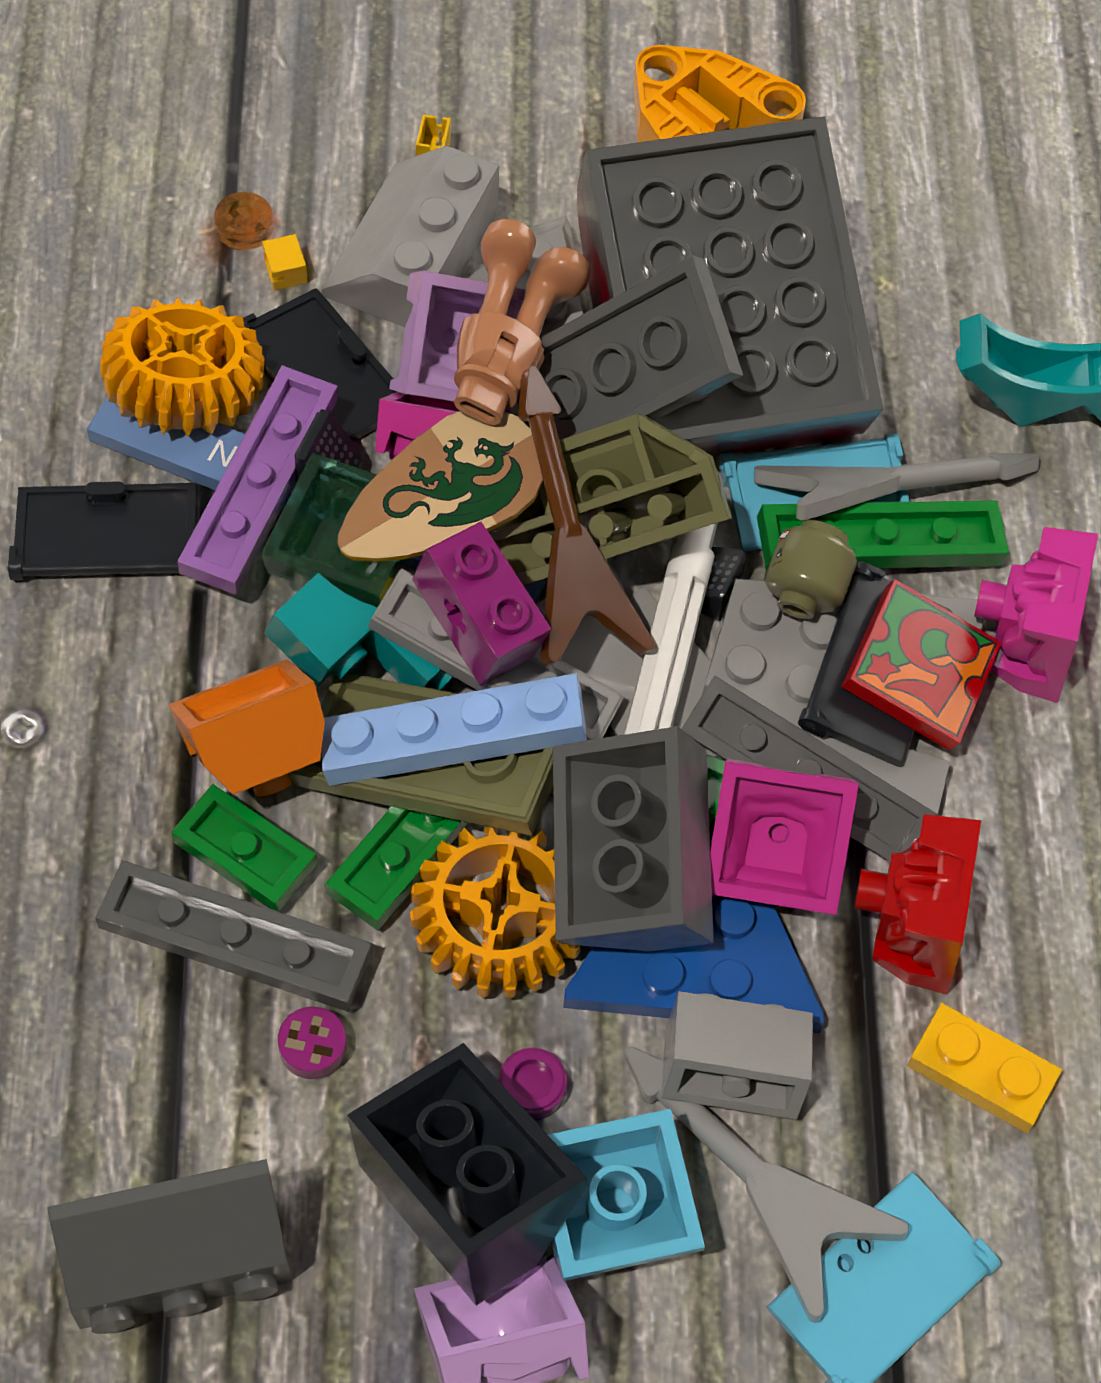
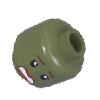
M806 520L802 522L801 526L791 527L783 531L764 577L768 590L779 599L777 606L780 610L800 619H812L815 613H827L838 609L845 597L857 565L856 555L848 545V536L835 526L816 520Z

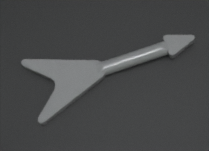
M989 453L988 456L889 468L760 465L754 467V483L809 492L797 502L796 509L797 519L808 520L900 490L996 478L1002 480L1013 479L1037 471L1040 455Z
M629 1046L625 1049V1061L644 1100L647 1103H653L658 1100L667 1109H671L672 1114L746 1184L747 1194L811 1322L817 1323L821 1321L824 1310L821 1248L824 1243L831 1239L905 1240L908 1233V1225L903 1220L777 1164L763 1162L704 1105L661 1098L664 1060L635 1047Z

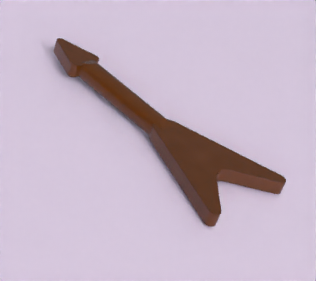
M530 366L522 374L518 417L522 421H529L555 527L551 539L544 616L551 627V631L542 644L541 662L545 666H551L560 660L584 615L596 618L634 651L643 655L653 650L655 643L589 532L580 524L554 417L561 412V408L539 370L535 366Z

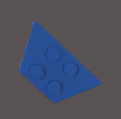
M712 895L713 944L656 951L593 946L565 988L563 1008L670 1018L678 991L693 994L707 993L724 999L761 1005L776 1004L787 1009L813 1013V1033H820L824 1024V1013L774 905Z

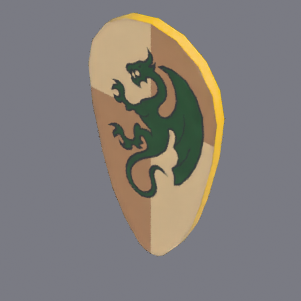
M461 411L446 416L413 440L362 490L348 511L338 534V546L341 553L349 559L358 561L382 562L408 559L423 555L427 548L482 521L489 532L517 518L535 501L543 484L530 427L520 420L518 416L505 411L501 422L497 425H488Z

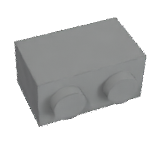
M678 991L665 1031L661 1098L797 1120L812 1081L813 1013L787 1009L776 1004L761 1005L724 999L713 994H693Z

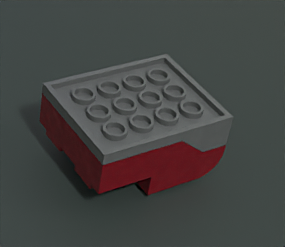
M822 116L586 150L577 184V211L582 252L589 262L591 269L588 285L593 309L691 255L704 258L743 376L655 420V422L713 456V460L723 453L733 452L736 454L768 448L778 450L830 442L834 438L864 434L884 408L826 117Z

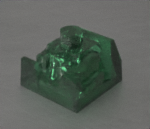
M312 453L261 553L267 572L290 582L294 581L296 574H300L310 581L319 572L326 580L344 593L359 601L378 607L394 581L396 565L400 560L382 562L352 560L345 557L338 546V534L348 511L362 490L377 474Z

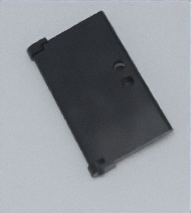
M317 288L257 318L254 313L243 318L245 328L256 331L257 341L262 346V355L265 359L264 373L272 383L283 365L338 386V401L331 414L350 439L355 441L377 429L379 399L398 392L389 389L390 381L393 380V377ZM356 360H360L364 363L361 365H357L353 362Z
M119 481L90 482L87 485L18 487L14 546H9L7 566L10 580H24L25 576L179 573L177 561L196 527L197 483L123 484ZM118 498H124L126 500L119 503Z
M857 562L807 707L802 709L798 725L818 737L823 738L828 734L887 763L902 767L915 730L841 687L885 587L891 582L884 578L885 571L865 562ZM940 605L941 607L945 608L946 610L952 612L950 609H948V608H946V607Z

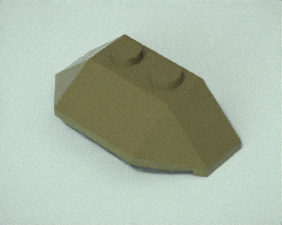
M642 413L560 440L580 524L587 529L604 559L732 518L713 456ZM544 482L535 501L517 518L489 531V534L523 585L548 578L551 539L555 527Z

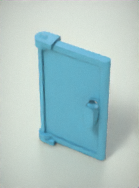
M892 433L885 434L883 438L741 455H734L733 452L720 454L719 468L723 485L729 489L741 550L753 551L762 549L756 518L762 504H797L800 499L809 493L754 483L755 466L886 468L901 466L903 451L899 435ZM900 490L862 503L910 501L907 490Z
M912 1172L873 1207L907 1223L908 1233L905 1240H868L871 1245V1250L868 1253L869 1246L864 1240L839 1239L821 1255L824 1306L821 1321L813 1323L808 1319L792 1284L767 1305V1309L828 1378L825 1383H874L986 1275L991 1276L1001 1266L998 1257L980 1237L974 1240Z

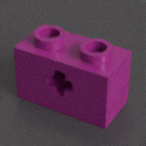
M482 521L426 549L412 581L479 685L482 686L534 658L550 633L551 627Z

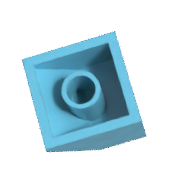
M671 1109L548 1134L587 1177L588 1187L551 1242L563 1281L704 1251L705 1244Z

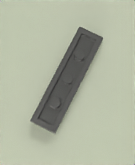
M715 675L681 728L687 735L725 759L758 763L772 769L809 775L826 774L855 780L859 783L850 837L890 861L892 853H901L911 847L913 841L919 838L923 814L937 815L933 810Z
M121 860L95 917L100 929L346 1012L350 1010L372 955L371 942Z

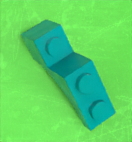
M982 313L959 321L960 347L956 350V362L962 376L967 381H972L989 397L995 408L1002 409L1020 427L1083 406L1088 414H1094L1101 421V343L1063 344L1023 337L996 325Z
M319 572L273 614L264 632L303 673L314 681L317 687L332 673L342 680L368 653L399 683L425 688L431 684L436 690H442L455 678L369 629L367 626L378 607L359 601L344 593L326 580Z

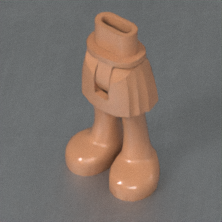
M505 218L489 224L481 240V256L488 273V286L478 314L474 313L470 317L464 318L460 328L457 343V371L454 376V382L459 388L454 401L456 408L488 425L499 424L505 409L512 408L515 405L520 394L523 372L530 366H535L538 370L540 369L545 359L540 334L550 309L556 304L568 301L581 294L587 287L591 271L586 258L574 249L556 247L546 251L537 259L531 269L525 286L524 300L517 318L514 319L506 316L515 287L532 259L536 238L533 231L524 223Z

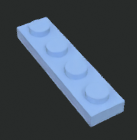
M577 673L324 718L325 724L322 741V771L328 785L332 786L587 741L582 693Z

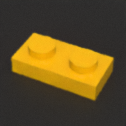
M942 1002L907 1064V1067L1027 1134L1034 1125L1063 1070Z

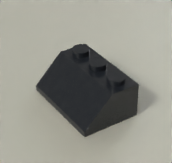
M464 1043L347 1114L359 1166L476 1306L537 1265L588 1187L587 1177Z

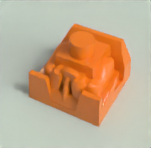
M288 659L168 704L189 754L194 755L197 753L203 766L233 795L249 788H253L255 795L259 797L275 794L292 784L288 773L320 761L325 720L315 683Z

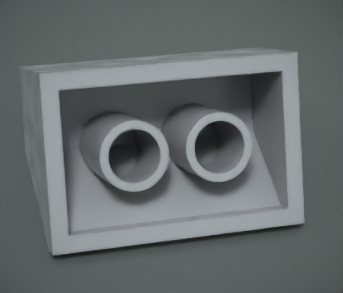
M443 146L395 163L321 289L323 296L405 327L413 304L406 300L410 273L423 270L461 277L498 210L499 164L449 146Z

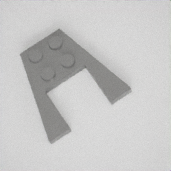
M736 579L731 590L701 695H703L715 675L801 728L798 725V720L802 709L807 707L842 603L838 609L832 612L815 613L812 619H800L778 608L777 603L779 599L768 590L765 581ZM923 595L931 601L950 609L953 614L978 629H982L984 619L974 617L977 599ZM804 730L933 810L938 815L950 761L908 749L904 765L897 767L828 734L821 738Z

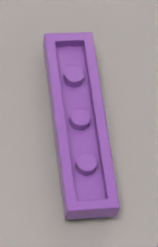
M283 365L281 366L177 561L179 574L232 594H238L296 482L294 454L316 413L320 412L321 409L332 412L338 401L337 385Z

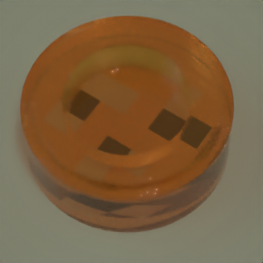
M237 192L226 196L216 206L214 212L216 233L221 242L226 246L236 250H252L262 246V241H266L271 237L273 232L272 210L269 203L263 197L251 192Z

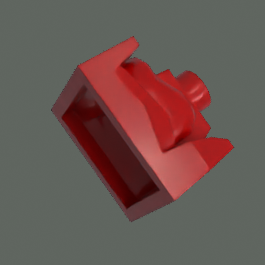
M923 814L919 838L915 839L907 850L891 854L887 874L861 869L854 908L880 913L872 960L906 984L948 995L964 940L982 820Z

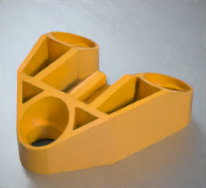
M653 45L643 49L637 55L635 62L633 87L637 142L803 119L806 98L798 85L724 52L669 45ZM650 68L659 69L667 73L671 78L664 81L653 80L645 72ZM776 114H789V115H786V116H777Z

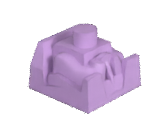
M423 270L410 273L406 300L411 302L413 307L405 325L399 375L390 381L389 389L404 394L455 401L459 390L454 382V376L457 371V343L460 328L464 318L470 317L474 313L478 314L486 294L488 282ZM515 287L506 316L514 319L517 318L524 300L525 289Z
M553 1255L541 1258L534 1268L477 1306L454 1279L414 1288L439 1383H547L562 1377L568 1370L570 1362L579 1380L589 1378L585 1321L566 1282L562 1279Z

